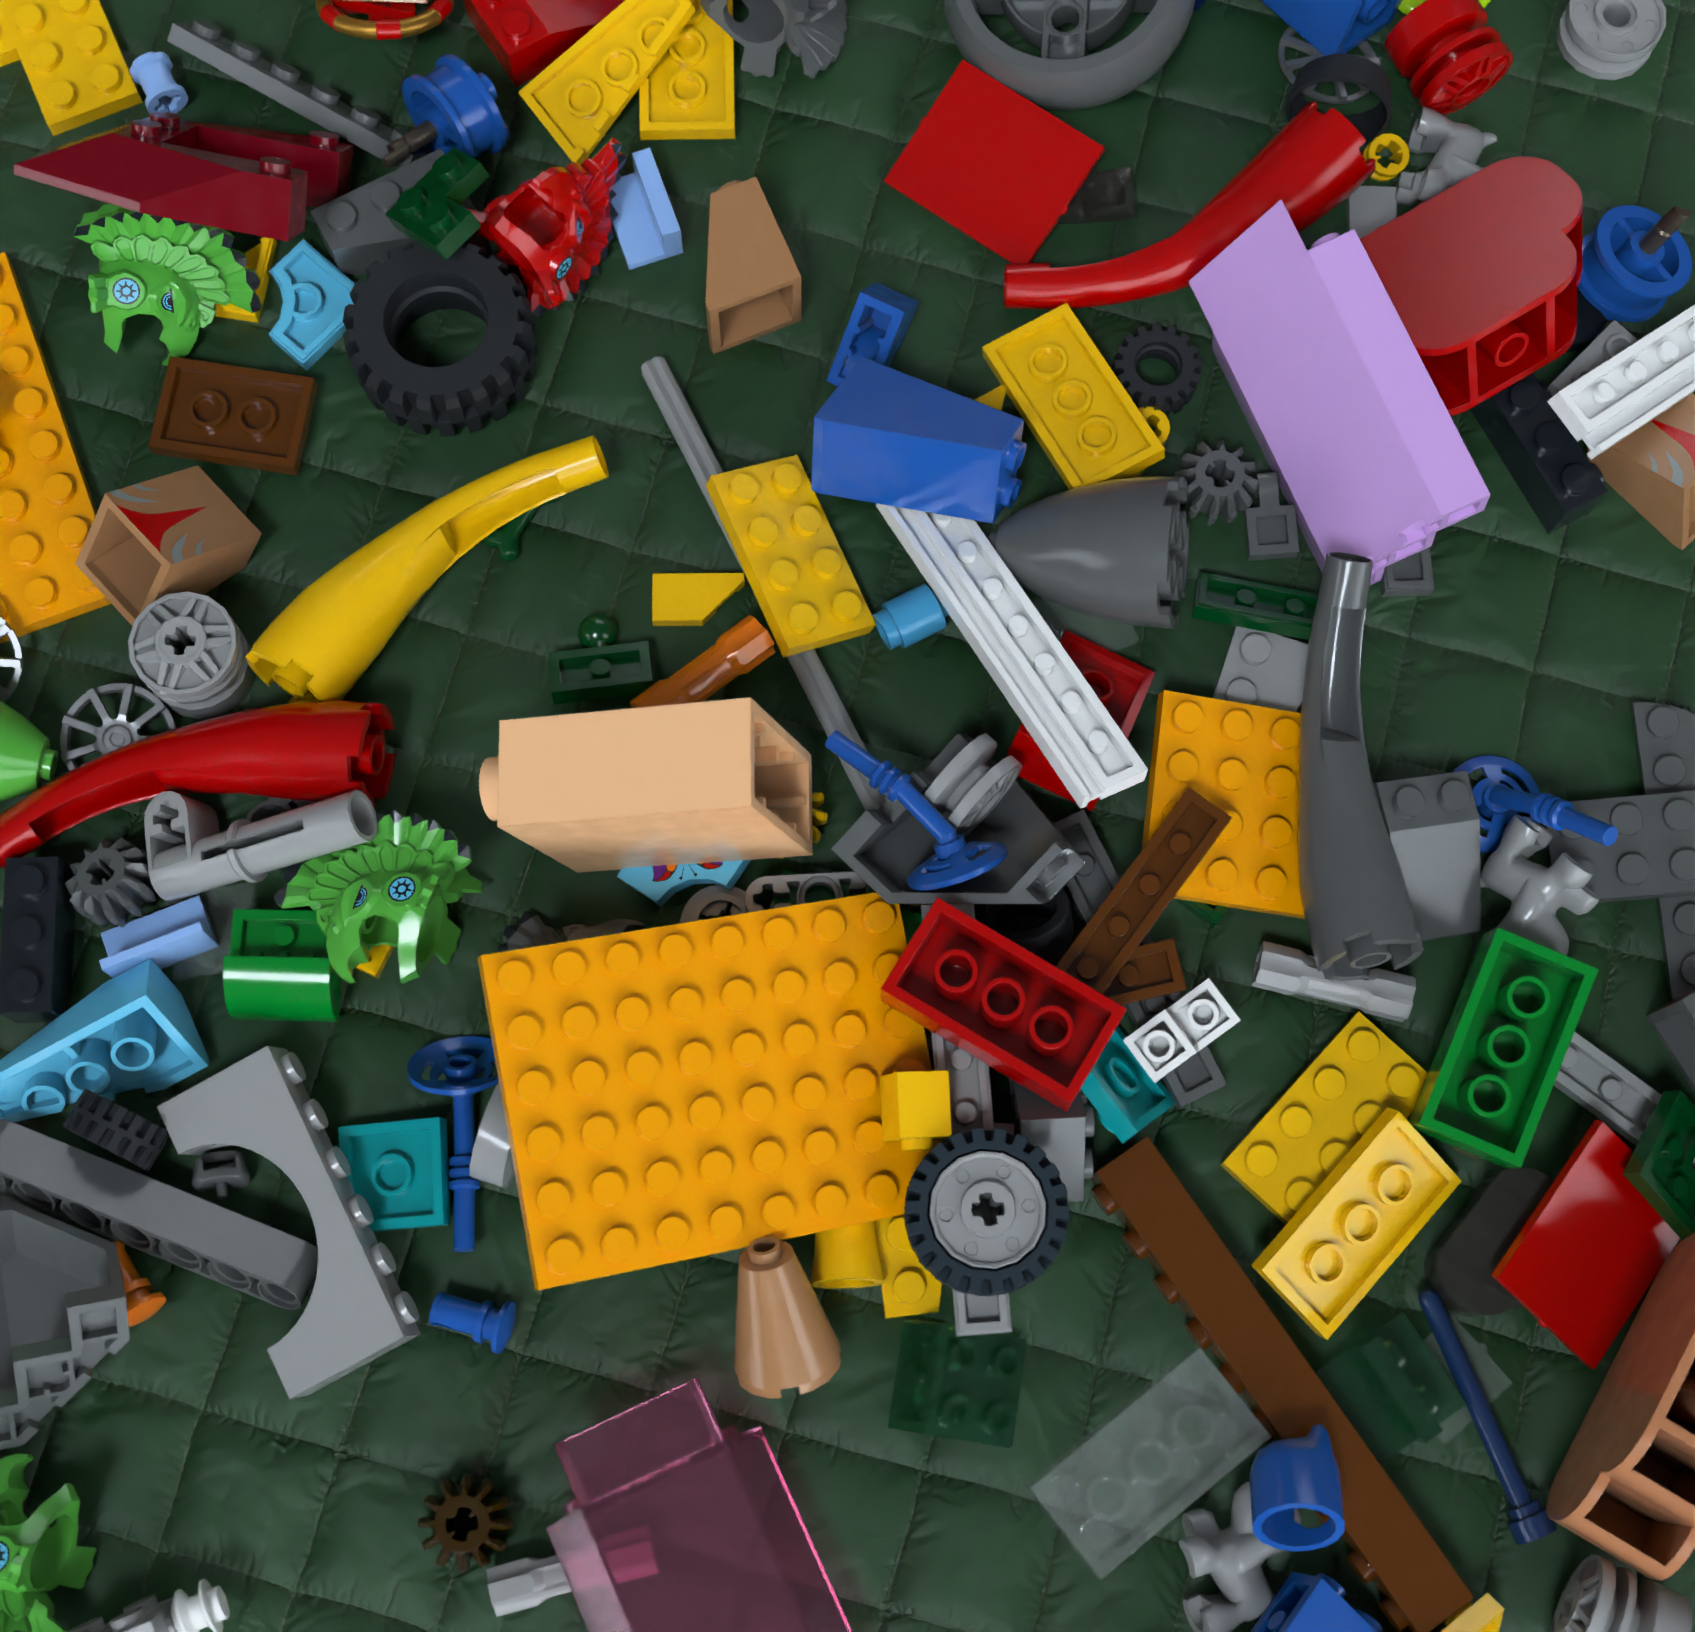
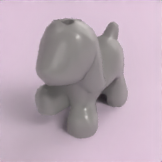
M1422 106L1413 123L1407 146L1409 152L1417 155L1423 153L1436 154L1424 171L1415 173L1401 172L1396 185L1395 200H1397V204L1410 206L1417 200L1426 202L1454 186L1459 181L1484 169L1476 165L1483 149L1497 142L1496 135L1491 132H1481L1479 129L1468 124L1453 122L1435 109Z
M1515 814L1504 830L1498 849L1490 854L1484 863L1483 869L1480 872V888H1490L1511 900L1510 910L1499 923V928L1567 956L1570 941L1562 924L1556 917V912L1560 907H1564L1577 915H1582L1590 912L1600 900L1599 897L1585 886L1592 878L1593 873L1566 853H1562L1549 868L1529 861L1528 858L1535 852L1547 847L1553 835L1529 817Z
M1245 1482L1234 1493L1230 1525L1223 1530H1220L1217 1526L1212 1512L1205 1509L1191 1510L1182 1516L1186 1538L1179 1541V1546L1187 1560L1190 1576L1194 1579L1210 1574L1220 1590L1214 1595L1196 1593L1183 1600L1187 1620L1194 1632H1232L1241 1623L1260 1618L1276 1596L1273 1594L1264 1576L1261 1565L1267 1558L1283 1553L1286 1550L1276 1549L1264 1544L1253 1534L1250 1482ZM1295 1508L1294 1520L1301 1525V1515L1298 1508Z

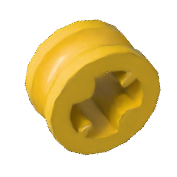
M1392 133L1376 137L1367 145L1362 153L1365 161L1371 158L1375 159L1376 168L1370 178L1378 182H1385L1395 178L1408 165L1410 158L1406 142L1400 136ZM1384 148L1389 149L1393 153L1389 159H1395V163L1391 162L1387 167H1383L1378 163L1381 155L1376 156L1375 153H1380Z

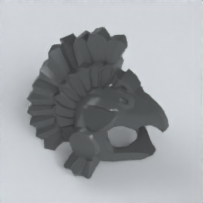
M701 0V6L707 15L728 35L744 46L740 69L750 72L754 77L764 75L772 78L774 76L776 54L780 52L785 42H787L790 51L801 58L804 75L813 79L819 70L825 71L830 62H835L839 51L845 45L844 34L848 29L845 18L848 10L845 0H742L749 12L748 17L743 22L735 21L728 13L727 0Z

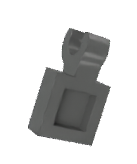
M1277 472L1258 473L1256 475V479L1259 480L1258 490L1254 494L1256 507L1245 508L1243 512L1247 561L1297 558L1300 550L1295 504L1280 505Z

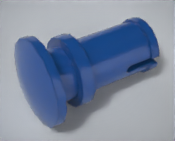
M440 1291L431 1306L429 1322H431L430 1325L441 1326L473 1335L474 1342L480 1344L490 1340L491 1351L495 1354H500L507 1346L513 1333L517 1308L516 1303L512 1300H507L499 1309L495 1301L487 1299L482 1304Z

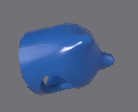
M1322 1424L1313 1425L1308 1436L1275 1440L1266 1447L1258 1449L1249 1473L1253 1534L1262 1543L1287 1551H1311L1327 1547L1339 1540L1345 1531L1340 1471L1333 1454L1330 1436ZM1295 1508L1318 1510L1329 1515L1330 1518L1320 1528H1305L1294 1520Z

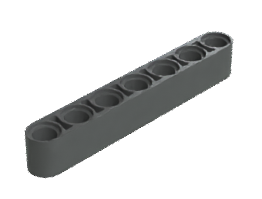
M0 1119V1194L287 1310H297L301 1307L317 1275L318 1248L313 1244L14 1122Z

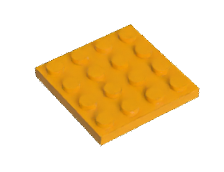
M1163 690L1158 694L1141 851L1188 788H1191L1232 817L1230 823L1174 899L1305 919L1299 888L1297 845L1301 713Z

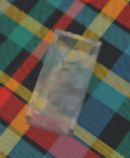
M1194 1348L1188 1350L1026 1484L1025 1488L1092 1575L1102 1580L1271 1438V1436L1201 1348Z

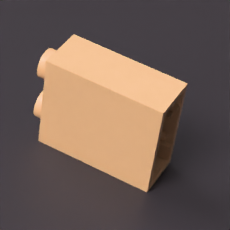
M751 697L499 720V756L487 757L480 769V798L488 818L492 821H497V827L577 873L621 870L622 868L813 855L811 754Z

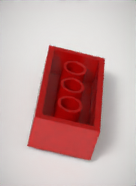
M938 897L881 987L882 1002L1065 1112L1069 1110L1127 1010L1120 1004Z

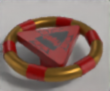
M315 0L316 10L321 20L335 31L372 40L402 39L423 33L440 25L452 12L454 0H435L426 11L416 15L415 3ZM342 11L350 15L358 13L368 14L369 21L349 17Z

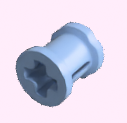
M147 52L140 55L132 62L129 70L134 82L141 84L145 92V106L149 114L154 111L176 114L188 102L184 87L176 83L171 73L173 64L169 56L164 52Z

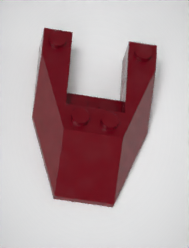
M154 111L150 112V117L131 120V123L56 146L14 164V175L139 213L288 242L304 232L306 206L318 208L351 192L354 144L339 142L337 134L326 131H310L309 136L185 121L180 120V116L175 113Z

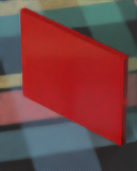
M962 59L927 115L920 120V126L888 173L884 183L1011 264L1031 263L1061 216L1067 213L1068 205L1096 165L1105 148Z
M1596 1119L1491 1275L1538 1320V1324L1541 1327L1547 1328L1578 1359L1594 1370L1680 1240V1237L1623 1175L1633 1151L1603 1121Z

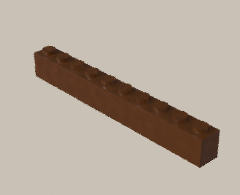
M1145 1137L1095 1172L1093 1179H1091L1095 1187L1090 1189L1094 1200L1107 1216L1113 1213L1116 1214L1126 1229L1121 1234L1126 1246L1139 1261L1146 1257L1158 1274L1152 1281L1161 1296L1171 1306L1177 1302L1188 1317L1189 1321L1184 1323V1327L1191 1339L1202 1351L1209 1347L1221 1366L1215 1371L1226 1389L1234 1397L1240 1393L1253 1410L1248 1415V1419L1259 1436L1266 1443L1272 1439L1275 1441L1293 1437L1308 1436L1312 1426L1316 1424H1322L1328 1432L1333 1454L1340 1471L1345 1531L1341 1538L1351 1551L1345 1555V1558L1363 1583L1367 1584L1372 1581L1384 1599L1378 1605L1392 1626L1398 1632L1404 1628L1407 1632H1429L1474 1598L1149 1137ZM1313 1510L1321 1525L1329 1520V1515Z

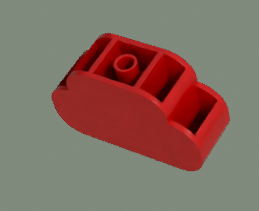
M1513 157L1495 162L1470 177L1459 181L1454 186L1426 202L1420 203L1412 210L1378 227L1360 239L1450 416L1471 409L1556 360L1570 348L1575 340L1577 332V287L1582 278L1583 200L1578 184L1561 168L1550 161L1536 157Z

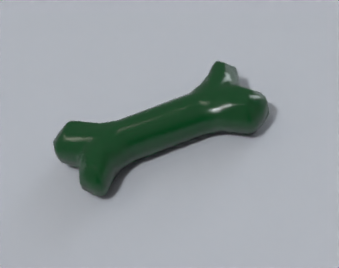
M559 497L537 506L504 524L483 539L485 546L496 548L504 562L518 559V540L538 508L548 503L558 502Z

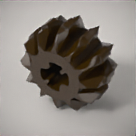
M473 1474L463 1475L460 1493L451 1479L442 1481L440 1483L441 1491L446 1502L438 1496L427 1495L424 1503L428 1508L437 1512L436 1516H425L418 1519V1527H434L435 1535L422 1541L423 1549L428 1550L441 1544L443 1548L436 1559V1564L441 1567L451 1560L454 1553H457L456 1567L458 1572L469 1570L471 1552L476 1562L482 1568L489 1565L491 1558L485 1544L496 1551H504L507 1547V1542L494 1533L495 1529H511L514 1524L511 1518L496 1517L495 1511L505 1508L510 1503L508 1497L497 1498L491 1503L487 1500L495 1488V1483L492 1480H486L475 1494V1478ZM465 1507L472 1510L469 1515L470 1518L477 1516L479 1524L477 1529L468 1532L467 1538L459 1535L463 1529L455 1530L453 1523L454 1517L463 1515Z

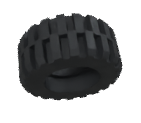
M414 241L415 247L403 251L401 246H398L388 251V260L382 264L375 260L365 270L368 278L365 283L359 280L354 284L349 294L353 305L348 304L344 309L343 323L346 328L343 334L345 349L359 383L364 388L369 401L377 410H384L387 419L393 423L403 426L408 420L412 431L423 435L430 434V429L435 428L439 430L441 437L456 436L457 428L467 426L470 433L484 429L482 421L491 416L497 422L508 414L506 404L509 401L515 404L519 403L525 395L524 381L529 382L533 380L537 368L535 356L539 354L538 337L529 299L526 298L524 286L517 274L510 273L508 264L498 255H491L488 258L485 248L469 242L466 248L459 247L447 260L417 241ZM442 309L463 310L474 314L487 324L485 335L478 347L469 356L457 363L442 367H426L409 362L398 354L399 344L406 330L417 319L430 312Z

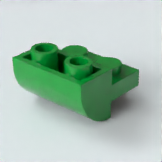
M233 909L229 956H224L223 961L225 1003L227 1011L233 1020L338 1022L342 978L334 971L329 961L326 947L327 937L317 925L316 911Z

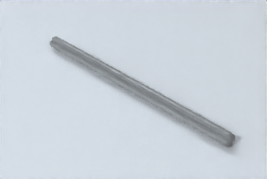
M656 356L641 365L642 375L743 570L705 486L711 475L723 473L665 358ZM815 649L788 656L787 658L827 736L829 737L834 731L838 730L866 750ZM838 757L865 810L879 809L888 799V794L884 796L878 792V788H872L869 785V778Z

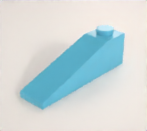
M151 958L102 984L0 1060V1119L18 1122L62 1112L65 1105L77 1102L84 1089H88L110 1101L115 1100V1094L139 1088H144L146 1093L164 1090L209 1066L208 1055L182 993Z

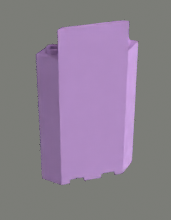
M1281 199L1188 281L1212 329V350L1272 472H1277L1278 485L1288 505L1295 504L1296 521L1322 574L1328 552L1356 554L1373 560L1370 585L1381 581L1386 566L1431 547L1437 531L1485 510L1491 494L1355 229L1342 235L1336 232L1327 234L1318 239L1311 246V249L1307 250Z

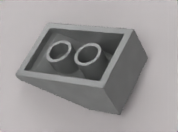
M1467 770L1375 783L1374 788L1384 824L1401 866L1421 941L1480 932V817Z

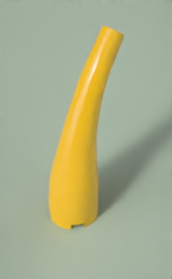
M591 435L528 456L499 468L436 499L336 564L305 588L255 641L253 648L245 656L247 663L268 687L275 681L285 691L293 695L289 703L343 700L382 651L408 613L436 580L461 556L499 527L523 513L550 500L609 477L607 464L596 437Z

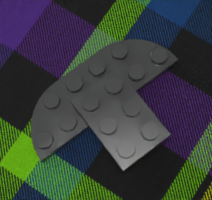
M1634 702L1630 710L1642 795L1569 801L1573 804L1574 810L1615 826L1618 829L1616 841L1611 846H1604L1570 830L1557 831L1544 825V828L1553 835V838L1547 845L1549 867L1554 864L1562 853H1566L1577 863L1589 869L1593 876L1585 886L1599 897L1598 903L1656 898L1669 1002L1695 989V714L1661 703Z

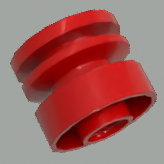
M1426 0L1401 19L1389 33L1384 44L1386 53L1401 77L1412 78L1409 83L1410 91L1415 98H1419L1418 101L1421 108L1422 106L1430 107L1444 116L1453 113L1481 97L1508 72L1513 62V54L1507 44L1501 42L1500 33L1496 28L1485 27L1488 17L1479 0Z

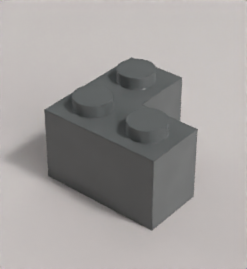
M1009 1078L1008 1097L1014 1124V1135L1019 1134L1027 1138L1028 1142L1033 1146H1039L1046 1153L1047 1159L1056 1165L1060 1172V1179L1066 1186L1068 1193L1067 1202L1084 1201V1179H1093L1091 1147H1085V1137H1094L1095 1131L1092 1105H1083L1087 1103L1086 1095L1080 1089L1069 1110L1065 1112Z

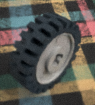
M984 1128L971 1129L969 1132L957 1133L942 1143L940 1142L922 1159L912 1175L906 1192L904 1204L905 1228L911 1248L918 1257L919 1262L936 1280L964 1294L977 1296L1003 1295L1019 1290L1035 1281L1055 1260L1068 1230V1193L1065 1183H1062L1059 1170L1054 1163L1047 1159L1046 1153L1039 1146L1035 1147L1028 1142L1027 1138L1019 1134H1009L1007 1130L996 1128L993 1130H984ZM980 1199H988V1204L991 1208H999L1000 1215H996L992 1220V1226H985L982 1217L973 1216L972 1209L978 1208Z

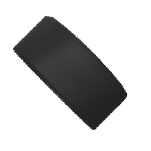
M1062 888L1049 902L1043 904H974L975 920L1050 964L1064 956L1073 943L1074 924L1071 902ZM1036 915L1050 920L1041 927L1023 932H1010L997 928L1005 921L1019 916Z

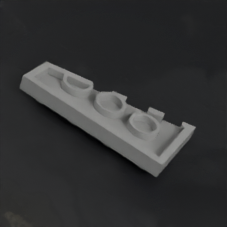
M1235 626L1212 698L1296 712L1303 698L1308 644L1274 633Z

